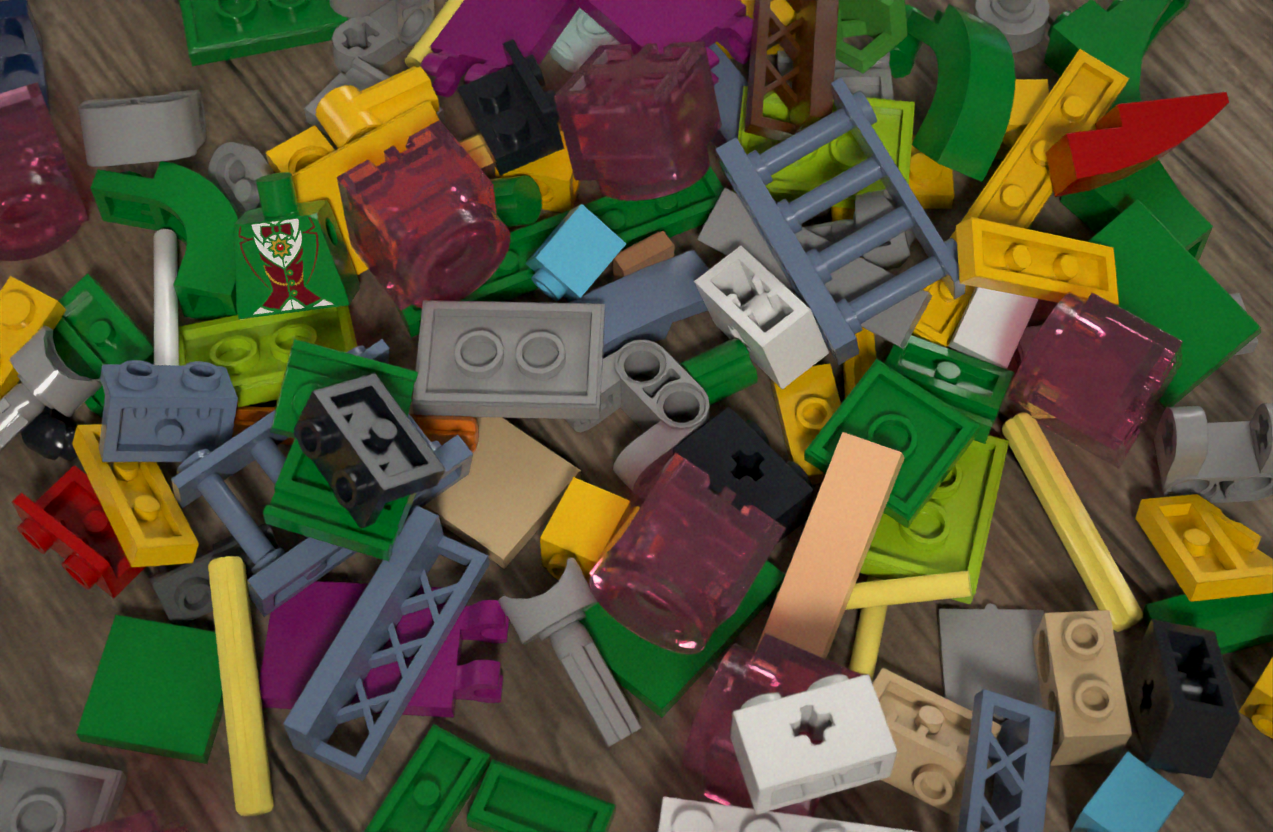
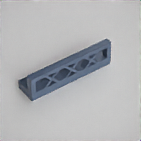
M419 506L414 508L400 535L395 540L390 561L383 560L283 723L294 749L361 781H364L490 565L488 555L444 536L439 515ZM439 554L467 566L457 584L431 591L427 574ZM422 585L425 594L415 596ZM446 602L439 614L436 605ZM429 608L434 625L428 635L400 645L395 628L402 616ZM391 638L393 647L383 650L387 641ZM415 655L407 669L404 659ZM397 661L402 679L395 691L368 700L363 682L370 670ZM358 692L360 702L350 705L356 693ZM383 710L376 723H374L372 713ZM365 716L369 735L356 757L327 744L338 724Z
M986 689L975 694L958 832H979L980 822L985 828L982 832H1043L1056 712ZM993 714L1008 718V720L1001 723L999 743L991 732ZM989 759L992 766L987 769V763ZM995 774L992 803L990 806L984 797L985 779Z

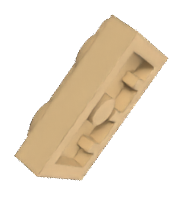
M882 668L873 683V687L897 749V755L890 777L880 780L952 816H959L973 711ZM992 721L991 732L997 738L1002 725Z

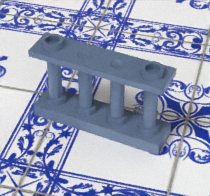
M842 77L831 83L834 105L837 111L765 152L759 154L754 150L746 154L736 137L715 149L721 169L797 297L811 309L824 342L838 365L859 354L855 334L863 330L862 323L942 278L954 299L965 294V285L960 284L957 243L953 238L943 242L871 126L877 122V118L869 101L861 91L852 95ZM851 131L866 155V160L790 203L786 199L775 203L765 186L773 181L771 175L846 132ZM880 179L898 208L819 253L815 248L805 253L795 236L796 233L802 231L800 224ZM911 228L929 258L849 303L845 298L835 303L825 286L827 282L832 280L831 273Z
M383 339L367 349L364 346H357L347 352L389 364L390 348ZM275 410L211 453L208 449H202L192 454L177 468L178 474L171 478L174 495L180 506L184 508L200 496H203L254 563V567L251 570L254 575L247 579L249 598L264 617L357 553L356 551L307 537V539L287 553L283 548L275 549L224 482V480L256 460L274 485L276 484L286 457L277 445L289 437L270 432ZM409 413L408 419L445 467L446 471L437 486L416 493L407 517L411 515L416 506L423 507L469 475L473 453L459 435H456L443 445L439 441L431 442Z

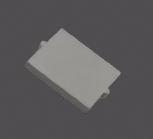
M992 603L987 604L985 609H939L937 616L943 697L973 711L975 694L986 689L1043 708L1032 641L1043 618L1044 610L997 609V606ZM993 714V722L998 724L1004 722L1005 717Z

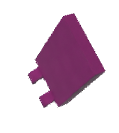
M464 0L431 44L430 49L433 53L427 54L420 66L427 75L436 77L432 83L435 94L449 98L457 90L459 82L465 73L464 80L467 84L482 76L508 67L502 43L512 39L515 41L523 57L532 54L538 65H540L580 7L572 0Z
M572 0L662 80L668 72L669 75L674 71L679 73L677 62L690 47L692 58L679 74L700 94H703L719 82V78L710 71L719 64L718 56L708 48L716 41L720 43L741 64H745L750 60L753 19L746 16V5L740 0Z
M315 581L270 613L259 680L262 708L292 709L368 584ZM420 586L415 596L425 594L423 586ZM430 587V588H431V591H434V590H438V589H441V588H444V587ZM483 600L470 606L466 604L402 715L454 718L456 699L473 700L483 703L501 702L504 680L503 675H500L501 662L475 660L465 665H460L463 640L495 644L507 643L510 619L505 615L498 600ZM446 602L436 605L439 614ZM429 608L402 616L395 628L400 645L428 635L434 625ZM389 638L383 650L393 647L391 638ZM415 655L404 659L407 669ZM397 661L370 670L363 682L368 700L395 691L402 679ZM358 692L356 693L350 705L360 702ZM383 710L375 712L374 714H381Z

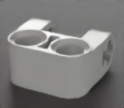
M329 0L330 6L336 13L350 18L341 24L332 36L335 65L339 70L347 73L352 68L351 61L358 57L379 69L407 47L418 42L434 19V0Z
M200 90L124 99L86 100L78 106L88 166H116L187 158L197 154V150L206 140L205 111Z
M634 340L603 359L600 420L564 419L576 432H584L591 429L619 408L633 420L644 433L632 441L619 454L614 462L613 471L634 494L639 495L654 488L672 474L673 449L709 422V399L704 389L663 347L648 340ZM645 375L653 379L639 382L631 378ZM678 415H684L690 417L693 420L685 423H678L672 421L670 418Z
M1261 403L1251 421L1207 423L1205 412L1201 406L1167 407L1164 410L1157 427L1156 436L1154 437V448L1164 497L1198 494L1210 503L1256 501L1273 495V403Z

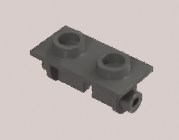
M264 523L258 526L274 548L278 549L279 546L270 525ZM233 535L213 544L214 551L204 556L200 551L196 552L193 563L174 564L166 567L165 565L158 566L160 573L149 578L171 624L182 626L213 611L208 565L211 560L227 556L241 557L245 563L247 579L254 575L251 571L254 563Z

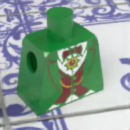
M274 173L256 179L261 208L246 211L234 224L233 231L238 319L350 305L360 289V284L330 204L325 200L298 203L292 173Z

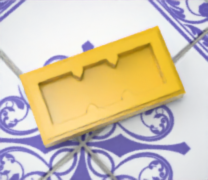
M830 363L812 366L784 389H781L772 379L770 382L789 461L795 462L805 471L812 485L822 483L826 474L804 460L805 450L841 405Z

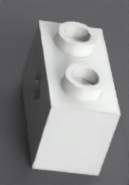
M739 246L694 281L714 324L730 339L738 338L749 351L750 359L781 389H784L829 354L811 309L742 246Z
M869 674L849 680L846 675L828 676L813 683L806 692L784 698L778 693L759 695L745 702L740 710L733 711L730 738L756 814L884 779L891 775L897 749ZM808 731L812 740H822V743L820 745H812L807 735L798 736L799 732Z

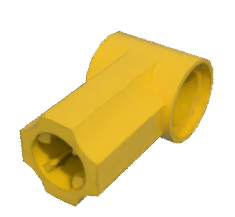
M413 66L362 91L353 85H344L333 89L319 101L315 116L337 149L423 102L430 101L435 112L440 111L438 97L434 92L429 77L421 66L418 68Z

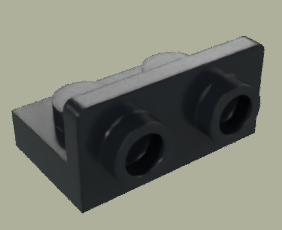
M513 39L502 43L508 67L482 76L457 88L462 106L500 175L564 149L558 128L559 124L566 122L561 103L553 89L547 92L542 90L545 87V81L535 57L532 54L523 57Z
M375 373L312 391L294 428V435L298 440L301 450L308 458H311L333 489L339 504L347 509L360 528L374 525L385 503L437 486L446 471L445 467Z

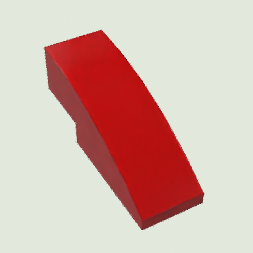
M1227 92L1117 104L1095 123L1096 130L1065 134L1046 151L1055 197L1089 191L1122 180L1154 164L1199 131L1229 104Z

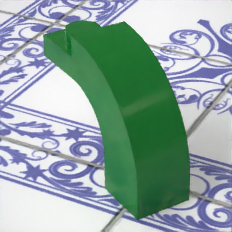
M948 4L945 12L937 9L933 19L912 10L907 20V33L931 47L938 62L936 92L929 111L912 142V146L938 164L983 182L1001 146L1013 107L1016 76L1010 44L999 28L951 4Z
M160 161L154 179L146 178L141 174L131 171L117 173L98 169L90 188L103 221L156 231L170 229L186 245L185 255L173 284L184 317L209 321L238 315L233 233L234 224L238 221V217L225 195L202 175L186 167L166 161Z

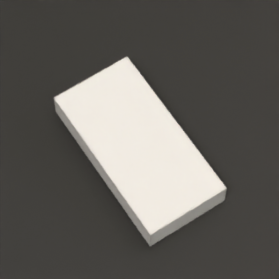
M975 287L948 346L965 355L1007 369L1039 299Z

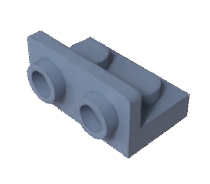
M140 360L126 361L121 365H102L100 379L105 392L99 441L102 462H183L197 451L208 449L211 453L232 439L238 397L225 367L201 361L190 362L185 366L153 365Z

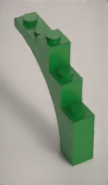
M1089 0L1074 12L1070 10L1063 12L1052 23L1048 30L1049 42L1044 63L1061 76L1079 49L1129 78L1125 88L1110 110L1117 104L1141 102L1139 88L1142 59L1160 32L1188 7L1190 0H1115L1107 10L1094 0ZM1159 160L1122 180L1089 191L1063 195L1060 202L1096 234L1138 199L1197 261L1202 255L1213 225L1181 194Z

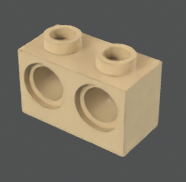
M1110 610L1044 613L1032 643L1043 708L1056 712L1050 766L1115 763L1132 732Z

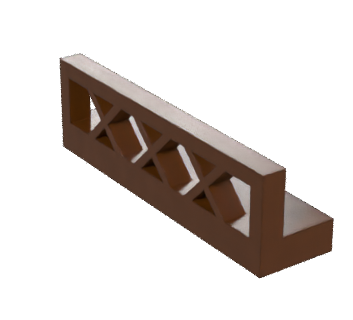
M773 0L754 1L745 120L746 133L784 141L832 113L833 94L831 83L834 82L839 0H786L797 13L796 21L786 27L770 9L771 1ZM778 43L793 61V70L783 76L779 74L767 59V50ZM776 93L790 110V122L787 123L762 117L764 99Z

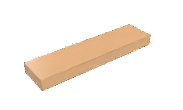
M842 432L748 668L752 673L802 692L808 691V688L818 680L904 461L902 452Z

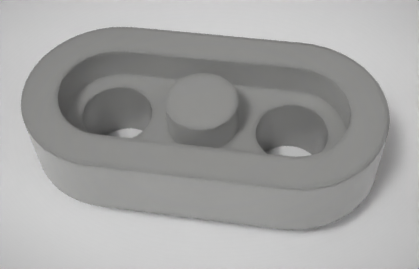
M227 142L218 147L212 155L208 167V180L229 200L239 219L246 211L261 208L256 179L274 174L275 172L255 147Z

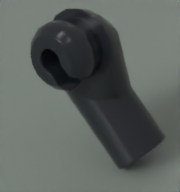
M46 405L43 411L21 431L24 444L47 459L55 461L58 457L71 461L78 457L72 445L76 428H66L64 422L53 417V409Z

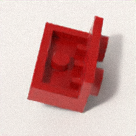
M75 465L35 503L23 493H20L11 501L22 520V523L17 526V530L24 539L42 554H45L51 548L65 560L61 563L62 567L78 584L87 590H90L96 584L114 599L146 568L131 567L87 474Z

